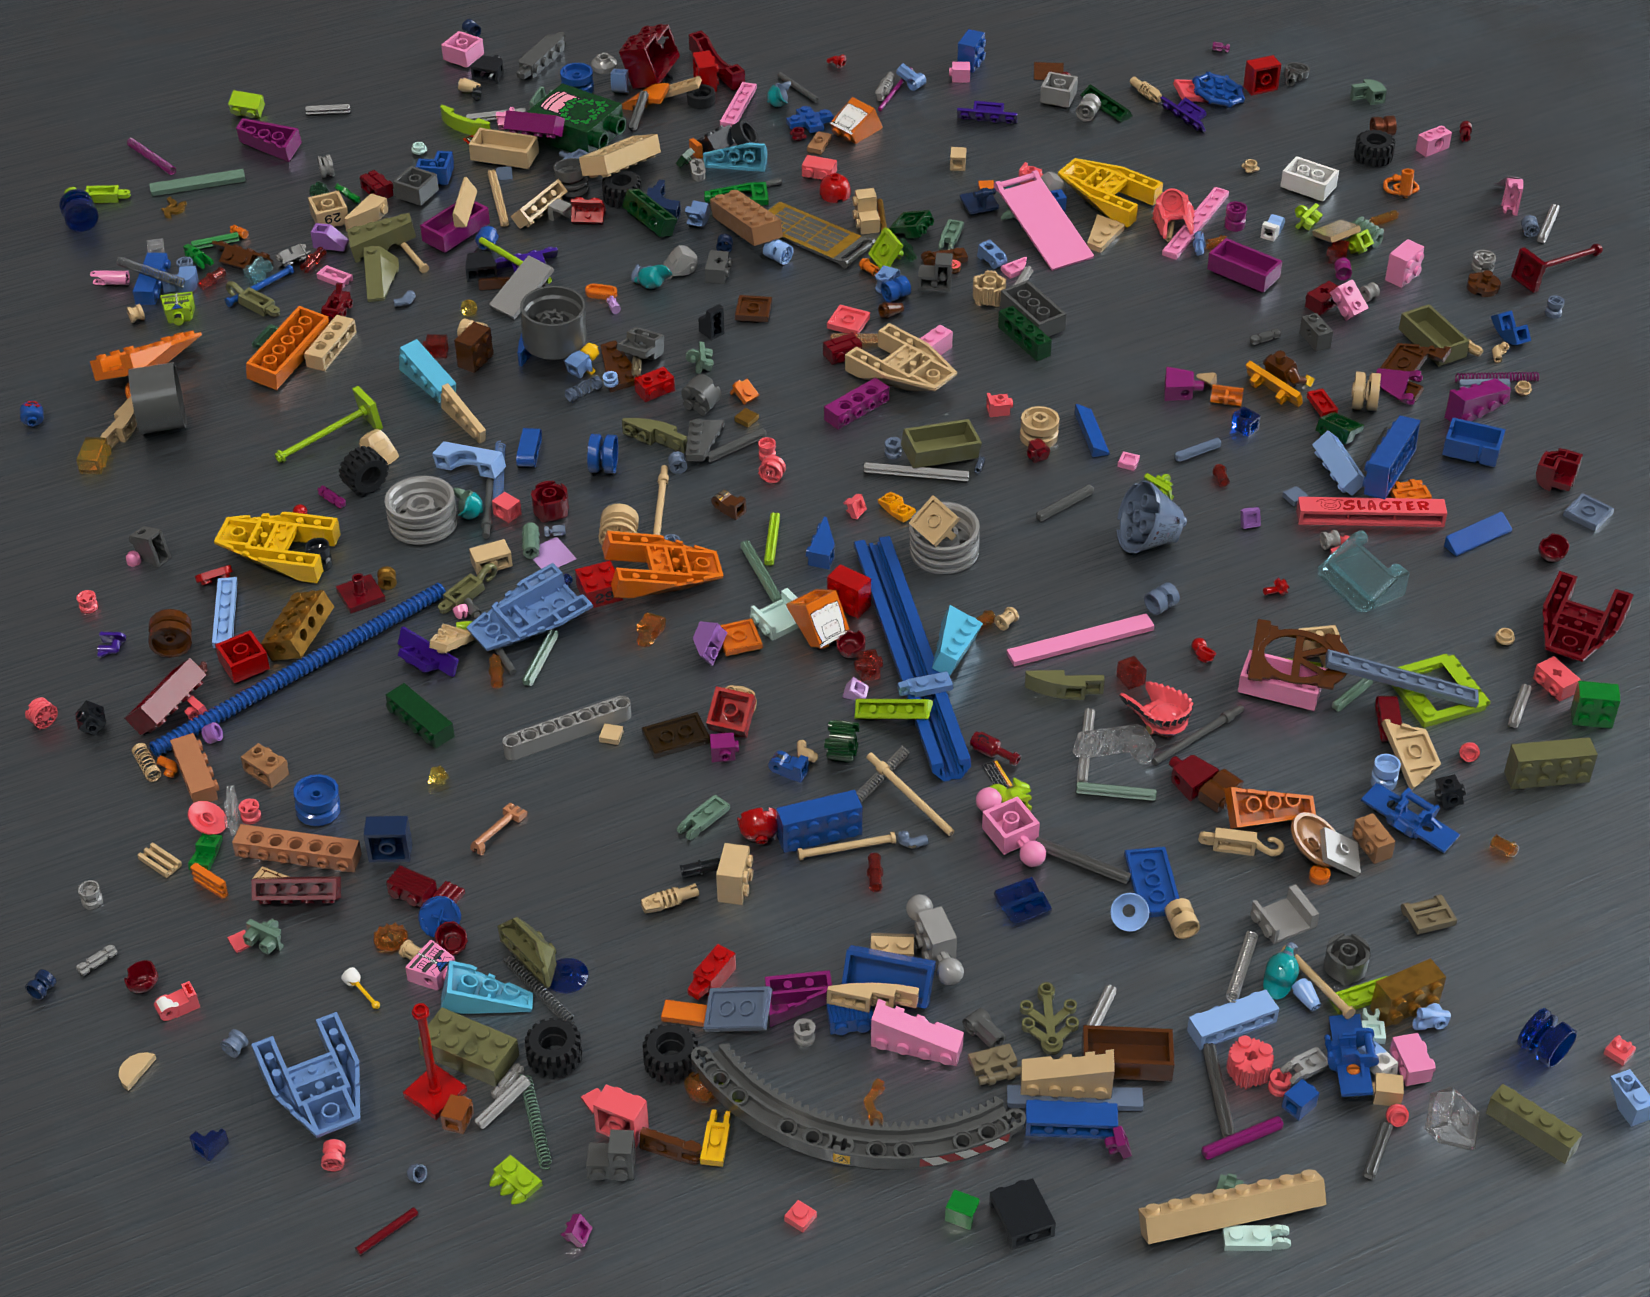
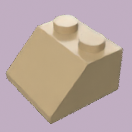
M871 933V949L914 957V934Z

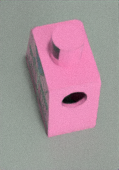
M429 940L405 967L407 980L430 989L440 990L444 985L449 960L455 961V958L434 941Z

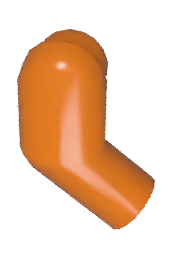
M162 755L158 757L157 765L166 768L164 775L173 778L175 772L177 773L178 771L177 763Z

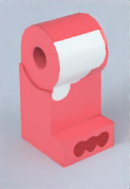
M190 981L181 984L182 989L156 999L154 1007L161 1020L169 1021L200 1008L197 994Z

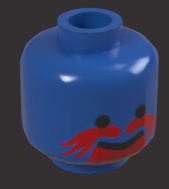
M35 401L23 403L20 407L21 422L30 427L40 425L44 419L42 405Z

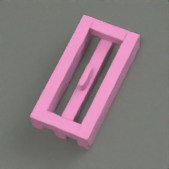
M328 265L316 273L317 279L335 286L336 283H343V288L349 284V281H353L352 274Z

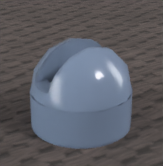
M422 1164L410 1165L407 1170L408 1179L415 1183H422L427 1177V1168Z

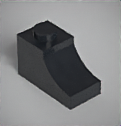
M720 304L706 310V314L698 318L699 332L711 341L724 334V308Z

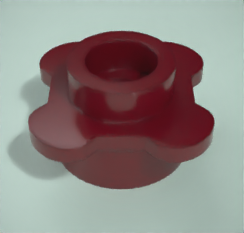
M795 127L790 132L793 140L800 141L807 138L802 127Z

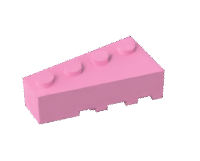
M878 999L871 1019V1047L897 1052L901 1055H910L923 1060L940 1062L944 1065L957 1066L963 1048L964 1032L939 1022L929 1023L924 1016L919 1014L916 1017L904 1013L905 1009L898 1006L893 1009L886 1006L885 1001Z

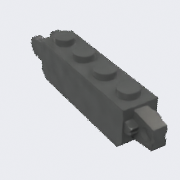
M561 31L555 35H546L518 60L517 78L526 79L529 77L533 79L564 51L566 41L563 40L565 33Z

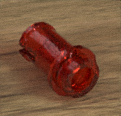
M1217 464L1213 468V475L1216 476L1219 486L1225 487L1230 483L1226 474L1227 469L1222 464Z

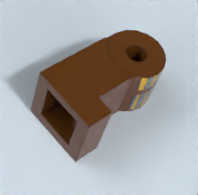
M721 490L711 498V502L716 509L734 520H737L747 512L746 498L742 496L737 498L727 490Z

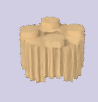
M987 270L984 274L974 276L973 299H975V304L978 306L990 305L999 307L1001 290L1006 289V279L992 270Z

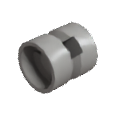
M1091 93L1086 94L1076 108L1077 117L1082 121L1092 120L1101 106L1099 97Z

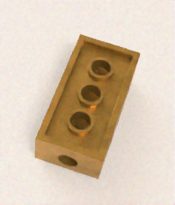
M324 590L297 592L290 597V600L261 642L271 661L302 658L334 608Z

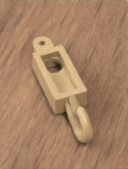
M1217 827L1215 828V833L1201 832L1198 839L1201 844L1213 845V851L1254 856L1255 849L1268 856L1275 857L1283 853L1285 848L1284 843L1275 837H1269L1267 840L1268 842L1276 843L1278 848L1270 849L1257 839V832Z

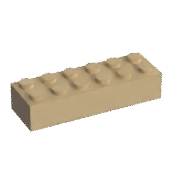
M658 134L630 136L579 157L582 176H589V178H595L599 175L609 177L611 173H618L620 170L628 169L629 166L637 165L638 162H644L649 158L656 157L655 154L661 152Z

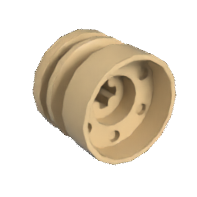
M625 504L607 506L602 511L598 535L600 544L603 545L607 531L638 533L639 516L637 512Z

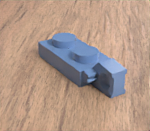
M947 671L911 678L897 683L899 696L910 694L915 695L916 698L953 690V683Z

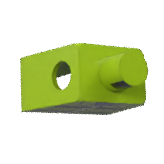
M192 291L160 295L163 310L169 324L174 323L180 326L184 322L192 320L195 309Z

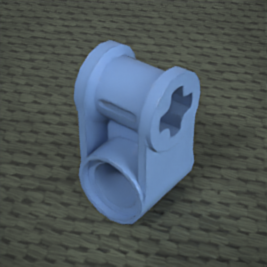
M882 266L875 275L877 280L875 291L881 293V283L900 276V270Z

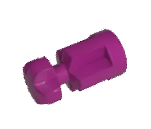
M1213 42L1212 50L1220 52L1225 50L1228 53L1230 44L1223 46V43Z

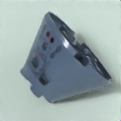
M1141 480L1138 484L1134 483L1123 497L1117 520H1120V530H1117V537L1122 549L1129 553H1138L1168 543H1176L1179 540L1182 529L1187 524V518L1184 517L1182 509L1152 482Z

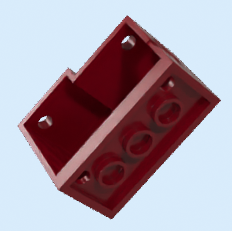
M669 24L642 27L641 31L637 35L630 36L619 50L623 65L628 70V78L633 89L661 83L680 57ZM662 35L664 37H669L666 38L665 43H663L664 48H662V45L660 43H657L659 39L662 37Z

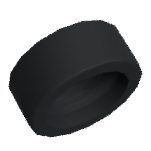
M700 84L698 89L688 91V105L695 109H707L715 104L714 88L706 84Z
M743 119L732 125L731 134L737 145L758 143L757 133L748 121Z

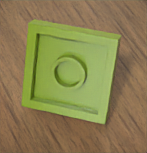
M884 227L868 254L880 269L882 266L891 267L895 259L900 260V256L903 257V250H901L903 245L889 228Z

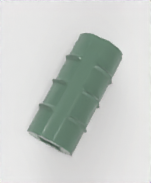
M532 522L523 525L522 528L523 555L528 559L538 557L540 549L539 527Z

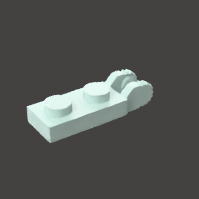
M1276 1224L1271 1227L1266 1225H1234L1222 1228L1224 1251H1272L1289 1249L1291 1246V1240L1285 1238V1236L1289 1235V1227L1286 1225Z

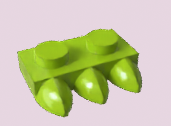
M511 1155L493 1169L494 1174L489 1182L490 1187L504 1183L500 1190L501 1196L515 1192L511 1199L512 1205L523 1203L543 1186L540 1178Z

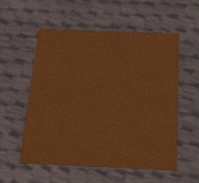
M1034 62V80H1045L1049 71L1060 74L1064 72V63Z

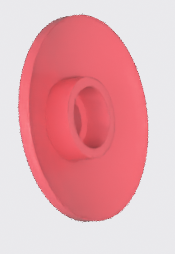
M198 801L193 803L188 810L189 822L201 833L217 835L222 833L227 827L226 814L214 803Z

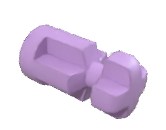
M614 296L607 298L606 302L612 313H619L621 307L616 302V298Z

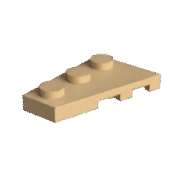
M442 624V627L438 629V634H435L430 640L429 648L436 649L438 653H448L450 650L467 645L475 640V638L466 629Z

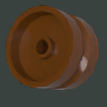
M165 609L156 612L150 618L148 643L150 649L155 654L161 657L173 658L185 654L190 649L192 644V623L186 613L175 609Z

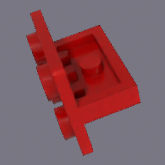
M581 197L571 199L572 224L603 225L606 209L602 200L599 198L584 200Z

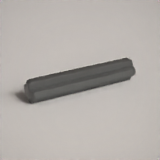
M640 91L628 125L630 131H636L649 96L647 91Z
M1386 1121L1380 1123L1363 1170L1365 1178L1372 1180L1376 1176L1393 1126L1391 1123Z

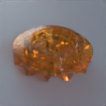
M396 922L393 925L386 923L384 927L379 926L378 931L374 932V944L382 951H396L408 940L407 930H405L403 925L398 926ZM388 933H392V935H393V938H392L393 940H392V941H391V939L388 937Z

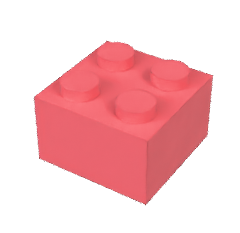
M606 1084L593 1104L596 1132L610 1137V1130H634L635 1147H637L640 1142L642 1127L649 1128L647 1100L639 1095L627 1093L619 1087H612Z

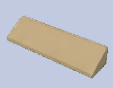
M467 177L463 178L453 211L455 227H467L477 194V189Z

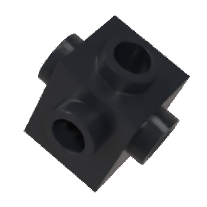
M86 700L75 713L78 729L84 733L96 735L106 725L104 707Z
M1455 774L1435 779L1437 789L1434 790L1437 802H1441L1444 809L1464 804L1465 787L1463 783H1459Z

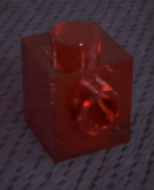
M1338 240L1333 242L1331 247L1328 246L1326 255L1329 256L1328 263L1334 264L1339 258H1347L1350 241Z
M427 334L426 341H423L425 349L433 358H447L449 350L447 335Z
M1135 656L1118 661L1116 676L1128 690L1145 684L1147 669Z

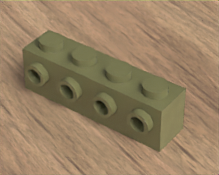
M1502 1084L1490 1097L1486 1114L1557 1160L1566 1164L1577 1151L1582 1133L1574 1127L1567 1125L1555 1115L1545 1111L1533 1101L1526 1099L1514 1089Z

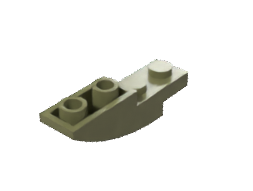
M622 419L623 434L649 445L657 442L676 451L686 452L687 436L678 433L676 426L652 419Z
M1064 670L1025 671V687L1043 695L1062 699L1085 700V694H1103L1104 675L1065 676Z

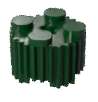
M840 720L829 721L828 732L830 734L829 738H825L824 750H827L826 757L828 759L853 762V756L857 755L859 747L857 734L855 733L859 732V723Z

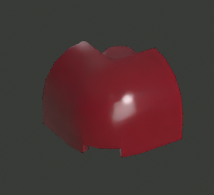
M1558 448V451H1546L1542 455L1536 471L1538 484L1548 491H1551L1552 487L1570 491L1576 480L1583 454Z

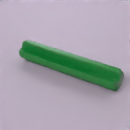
M237 232L194 240L191 241V245L198 249L214 247L212 241L219 242L221 240L228 244L239 241V235Z

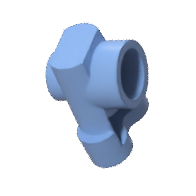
M1433 1003L1425 1008L1417 1009V1017L1413 1019L1412 1025L1414 1030H1426L1433 1027L1441 1030L1448 1025L1451 1014L1448 1010H1442L1439 1004Z

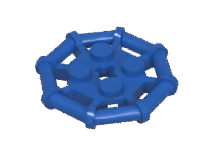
M1206 72L1201 76H1195L1192 80L1194 93L1207 100L1210 105L1217 104L1232 108L1233 105L1242 104L1245 101V96L1243 95L1244 87L1231 80L1228 75L1222 76Z

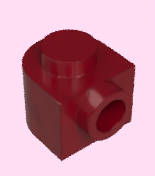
M1042 439L1029 441L1027 449L1029 459L1036 463L1049 457L1050 448Z

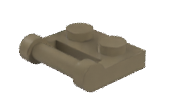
M1441 894L1434 896L1432 899L1412 904L1409 902L1401 904L1402 914L1408 918L1417 935L1457 924V918Z

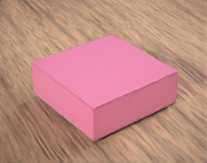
M1123 452L1117 467L1135 471L1140 455Z

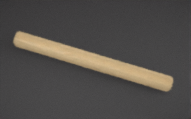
M488 170V178L500 224L502 227H508L509 219L496 170Z

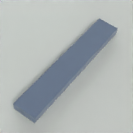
M1007 1085V1108H1026V1100L1035 1099L1042 1101L1062 1100L1065 1102L1118 1104V1111H1143L1144 1107L1142 1088L1113 1087L1111 1099L1021 1095V1085Z

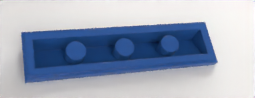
M1075 404L1074 413L1092 457L1110 455L1092 409Z
M1499 512L1446 536L1444 547L1457 557L1512 532V527L1503 512Z

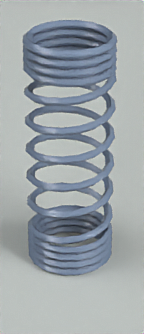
M596 375L592 379H588V381L586 380L581 382V384H577V386H573V388L565 390L567 400L573 402L578 399V396L582 398V394L586 396V392L590 394L591 388L589 383L592 386V392H594V389H601L603 387L601 378Z

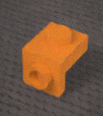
M748 379L742 382L738 380L732 385L733 388L730 391L731 396L736 393L744 405L759 396Z

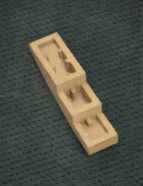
M849 983L828 986L827 1004L864 1012H870L871 1006L876 1007L878 999L885 1001V1005L894 1008L895 1004L917 1008L919 988L899 984Z

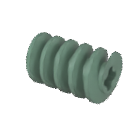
M1363 216L1358 217L1352 222L1359 225L1361 231L1368 229L1374 242L1371 245L1373 248H1377L1381 244L1384 234L1383 228H1379L1373 222L1369 223V220Z

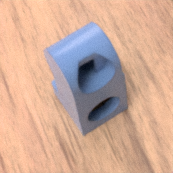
M990 239L979 244L977 257L980 260L984 259L993 269L1007 263L1005 253Z

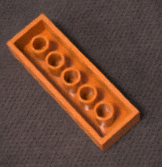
M298 306L247 361V379L278 390L303 362L305 351L309 349L314 340L329 325V317Z

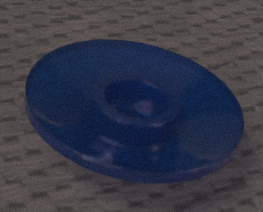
M563 958L556 961L557 964L551 986L549 987L550 989L558 993L569 994L585 986L589 974L583 962L573 958Z

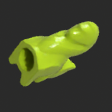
M1013 778L1012 788L1007 789L1001 784L989 786L1000 793L1002 803L1018 796L1029 811L1032 810V806L1028 804V801L1032 799V796L1027 794L1031 792L1029 784Z

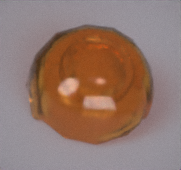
M693 1071L684 1081L686 1093L691 1100L700 1104H707L715 1097L699 1080V1073L694 1074L695 1072Z

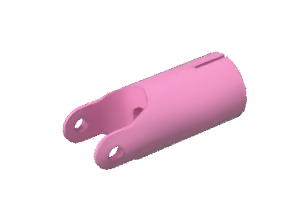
M101 270L90 272L91 277L101 278L94 279V285H129L130 283L128 271Z

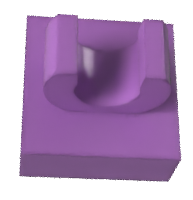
M1249 507L1241 510V527L1243 529L1261 526L1260 508Z

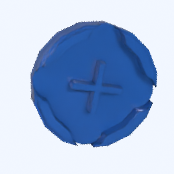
M446 896L429 898L419 910V925L426 935L435 937L437 928L444 922L455 921L458 924L460 923V908L452 899Z

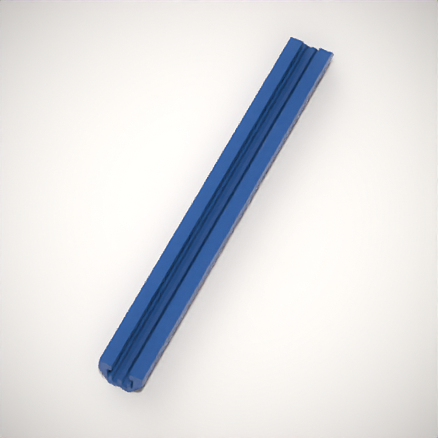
M890 536L879 537V542L876 545L869 543V546L866 545L865 540L854 541L853 545L863 574L871 578V597L900 681L940 673L932 668L934 656ZM947 692L916 698L915 695H906L907 699H929L933 701L929 719H914L932 773L944 782L951 779H962L971 767V758Z

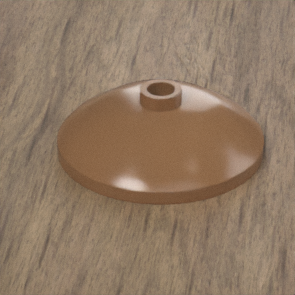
M1307 812L1298 814L1291 823V833L1295 845L1313 863L1332 867L1324 863L1322 859L1320 830L1323 827H1327L1335 831L1334 828L1315 814Z

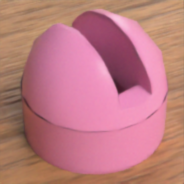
M129 551L126 555L128 566L135 567L141 564L142 559L137 551Z
M461 604L452 609L455 617L459 620L462 619V616L465 619L469 615L467 604Z

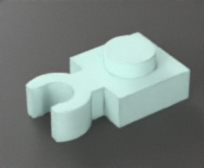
M1364 1008L1362 1013L1363 1020L1361 1021L1362 1028L1373 1029L1375 1034L1373 1041H1376L1378 1044H1385L1384 1021H1378L1380 1016L1379 1009H1375L1374 1015H1369L1367 1008Z

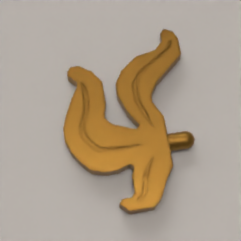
M170 196L167 198V202L170 205L166 208H161L164 211L165 218H172L171 214L177 215L184 212V205L187 203L182 201L177 206V201Z

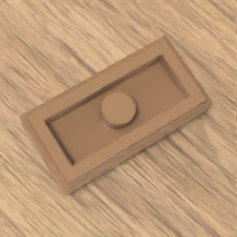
M818 131L807 146V152L821 155L831 141L832 134Z

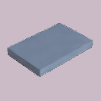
M770 986L710 988L703 1029L706 1032L766 1030L772 988Z

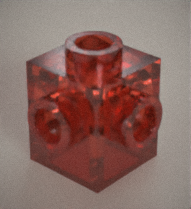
M876 649L857 652V660L854 661L856 672L859 673L861 682L880 679V668L883 667V660L881 656H878Z

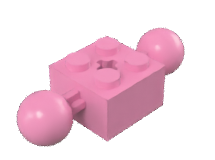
M991 787L981 789L976 796V805L983 812L982 829L1003 855L1021 848L1020 859L1026 866H1040L1045 861L1046 850L1040 842L1035 841L1039 837V821L1018 796L1002 803L1001 795L996 789Z

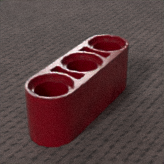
M1376 696L1375 709L1381 742H1389L1381 723L1384 719H1389L1390 723L1402 724L1398 697Z

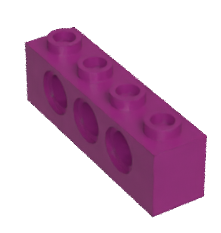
M876 377L825 405L824 420L836 429L848 425L889 401V386Z

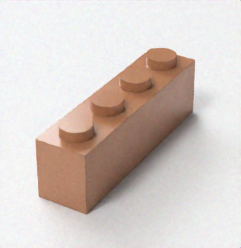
M194 733L170 740L175 759L192 802H212L218 800L217 791H220L216 779L212 780L214 773L211 766L207 767L209 761L206 753H201V751H204L201 740H196Z

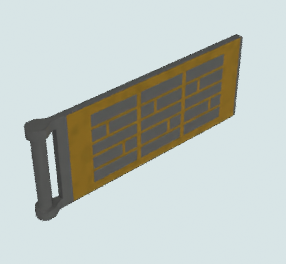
M781 201L767 209L781 219L783 237L780 239L834 261L845 269L859 256L872 248L876 241L874 238H866ZM863 243H865L861 248H859L857 251H855L853 254H851L848 258H845V257H846L847 255H849L852 251H854V250H855L856 248H858L860 245H862Z

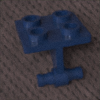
M981 188L979 191L960 194V199L969 214L999 209V204L992 195L996 194L995 188Z

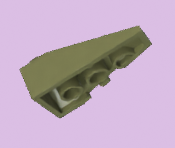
M381 246L364 247L368 302L384 301L390 290V284L394 281V276L399 271L398 257Z

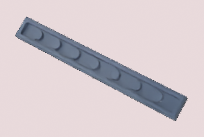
M1329 649L1326 653L1325 668L1474 708L1479 704L1478 689Z

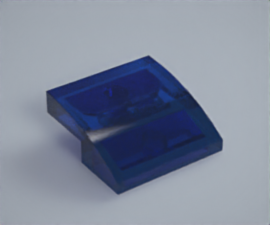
M1033 877L997 889L994 892L999 905L1013 924L1052 911V907L1044 892L1039 891Z

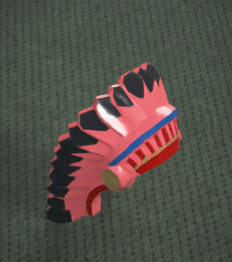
M1146 681L1145 688L1151 703L1144 706L1125 693L1119 695L1121 700L1145 723L1146 730L1150 735L1157 734L1166 738L1174 737L1185 730L1188 725V719L1193 711L1194 703L1191 702V698H1188V694H1182L1180 690L1176 691L1174 687L1170 688L1168 685L1164 687L1163 684H1158L1157 682Z

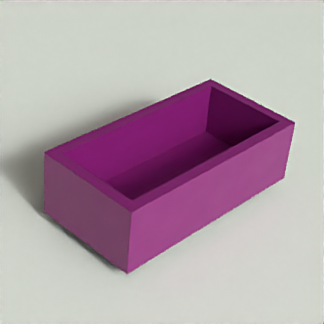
M474 201L467 227H455L453 221L455 202L420 225L422 241L443 252L449 251L478 232L481 227L490 224L488 207Z
M1225 238L1209 253L1207 269L1264 293L1280 278L1283 261Z

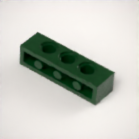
M627 189L622 207L629 214L635 216L638 221L644 223L648 229L654 231L658 237L672 236L677 218L640 189Z
M1013 305L999 311L998 328L1038 362L1051 356L1052 339Z

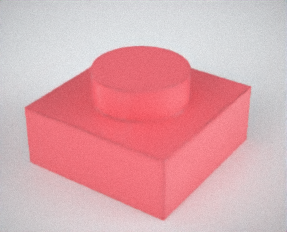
M797 1200L784 1215V1221L803 1233L817 1217V1211Z

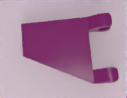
M1377 369L1376 373L1381 374L1380 389L1405 404H1414V395L1412 393H1404L1409 379L1415 382L1422 381L1421 371Z

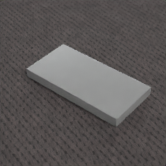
M528 255L490 302L489 306L515 320L521 313L520 303L524 296L532 290L542 287L554 272L553 267Z

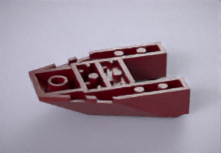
M1559 571L1543 604L1545 650L1583 662L1619 631L1627 617L1634 594L1615 589L1606 610L1601 611L1570 601L1578 576Z

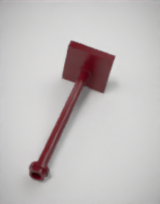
M1593 244L1589 249L1544 262L1523 247L1519 249L1511 277L1535 293L1539 291L1546 268L1588 255L1598 256L1602 253L1603 248L1600 244Z

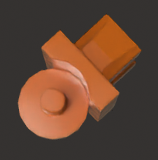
M1213 384L1210 402L1241 406L1244 388Z

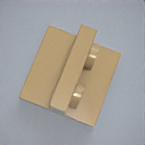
M932 495L910 520L909 524L937 547L946 537L952 541L957 536L951 529L958 523L960 518Z

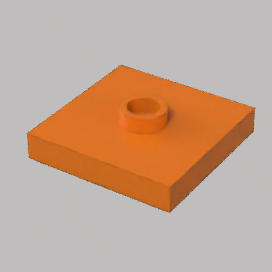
M752 618L720 625L727 632L722 644L726 656L763 648V643Z

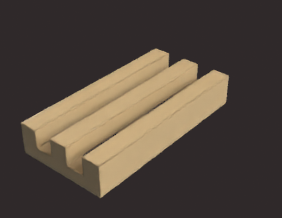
M153 842L150 844L149 849L147 847L144 849L143 854L141 852L137 854L140 861L165 878H168L182 867L180 860ZM148 856L152 857V858L155 859L159 864H161L162 866L164 865L165 867H167V868L170 869V870L167 871L166 869H164L163 867H161L159 864H157L156 862H154L153 860H151L150 858H148Z

